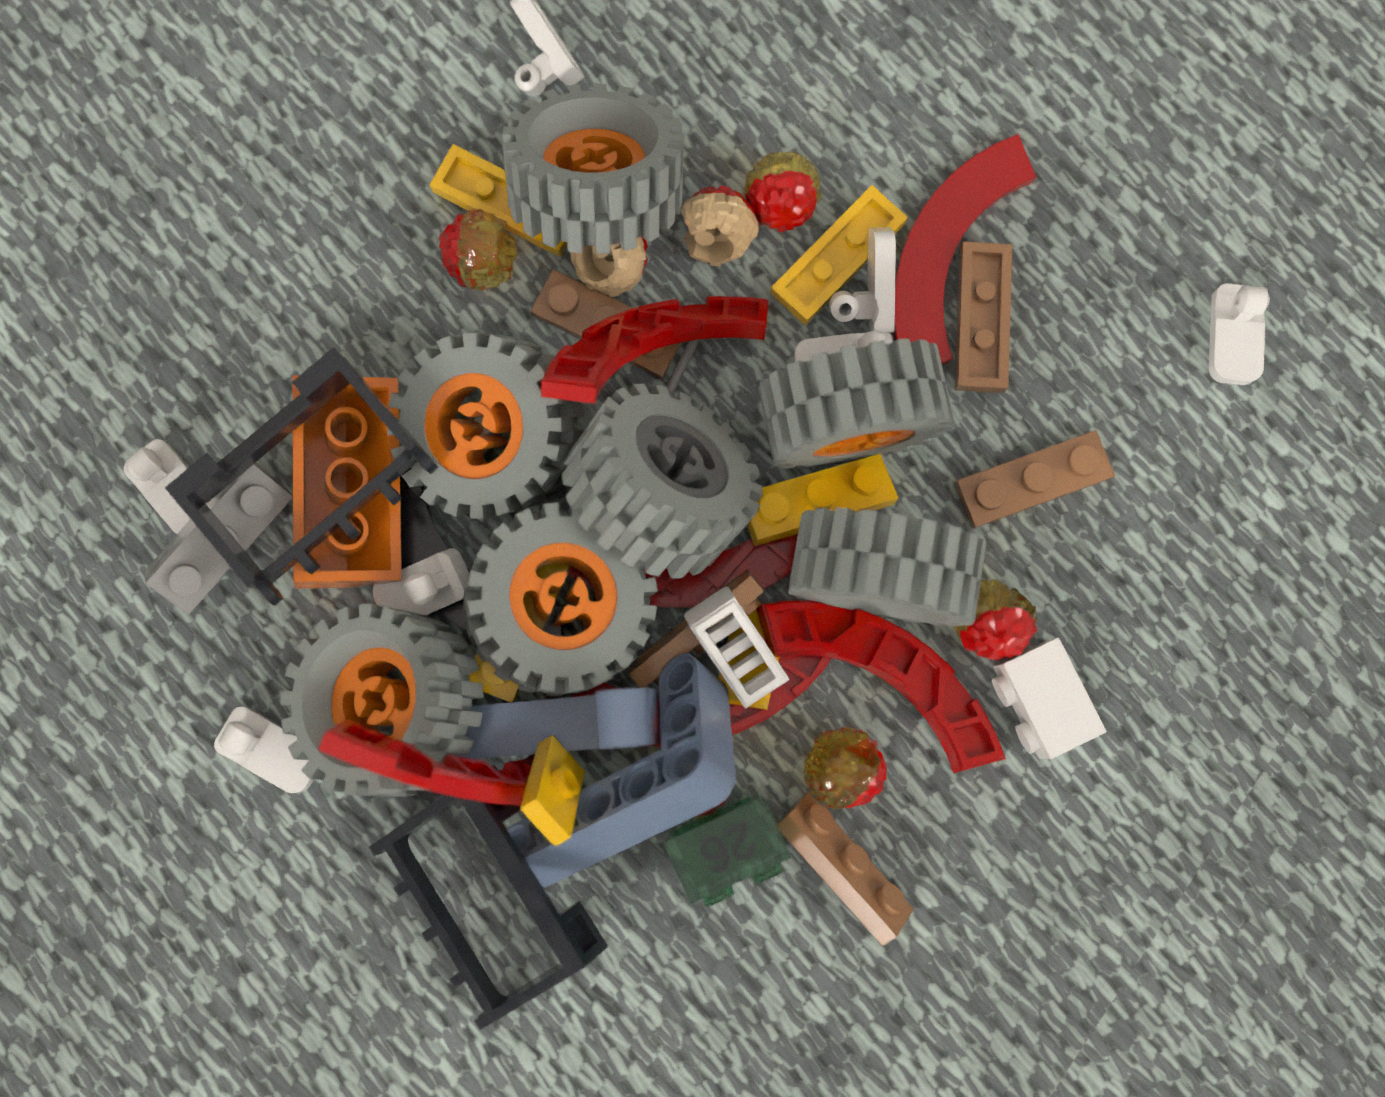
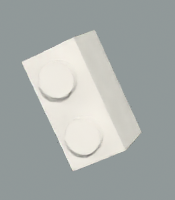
M1059 637L1042 642L1024 651L1019 656L1016 655L993 666L998 676L992 679L993 687L1004 706H1013L1021 724L1015 726L1016 733L1029 754L1036 752L1039 759H1053L1107 732Z

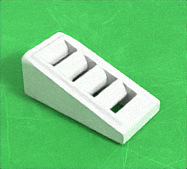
M729 587L720 589L685 613L684 617L689 627L745 709L790 680ZM730 613H733V614H731L730 616H728L727 618H725L724 620H722L721 622H719L718 624H716L715 626H713V627H711L710 629L706 630L707 628H709L710 626H712V625L715 624L716 622L720 621L721 619H723L724 617H726V616L729 615ZM742 627L745 631L721 648L717 647V642L738 628ZM752 645L757 649L733 666L729 665L728 661ZM763 662L767 664L768 669L745 684H742L739 678Z

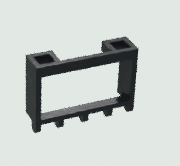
M334 347L292 381L301 394L228 455L220 459L206 453L165 487L243 583L249 588L258 589L273 606H276L283 600V596L273 583L298 562L311 575L321 568L309 552L339 527L352 540L359 536L361 531L350 518L381 492L393 505L397 504L402 497L391 483L416 462H419L420 466L429 474H432L439 468L350 362ZM351 384L405 447V450L396 460L268 567L261 570L206 503Z
M495 764L492 765L494 769L498 770ZM444 794L369 846V849L373 856L380 855L385 851L387 852L404 880L394 887L398 897L409 890L431 924L430 928L421 933L426 943L436 936L440 939L459 970L458 973L449 978L451 984L456 988L466 982L484 1011L474 1020L479 1030H482L584 969L608 945L580 900L563 910L560 914L558 913L502 823L521 811L520 805L486 803ZM459 801L560 962L519 987L508 996L502 995L493 985L409 846L408 838L410 834Z

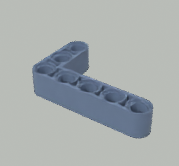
M683 653L675 656L666 664L659 676L661 750L582 789L571 838L555 846L528 817L507 828V831L543 888L719 805L732 792L736 773L728 690L724 682L691 654Z
M649 688L598 691L593 696L472 706L471 711L482 712L480 727L468 726L465 733L466 737L475 742L469 754L454 753V755L478 759L535 754L538 743L551 735L567 751L661 744L659 690Z

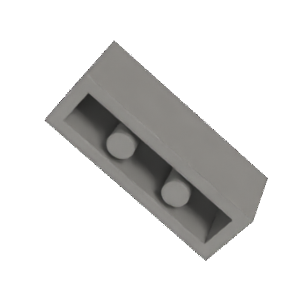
M254 463L206 503V505L246 551L289 503L293 495L281 482L260 465ZM190 519L146 568L145 584L189 615L231 567Z

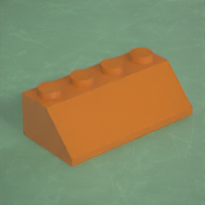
M292 375V381H294L298 376ZM362 377L387 407L389 406L391 394L399 393L398 378ZM292 383V400H294L301 393ZM351 384L293 431V545L394 461L390 449L399 447V440L394 435L387 434V426ZM388 407L399 420V409ZM399 477L391 485L400 494ZM381 492L350 518L360 529L361 534L352 540L339 527L309 552L321 568L311 575L299 562L293 566L295 589L351 588L401 582L400 501L393 505Z

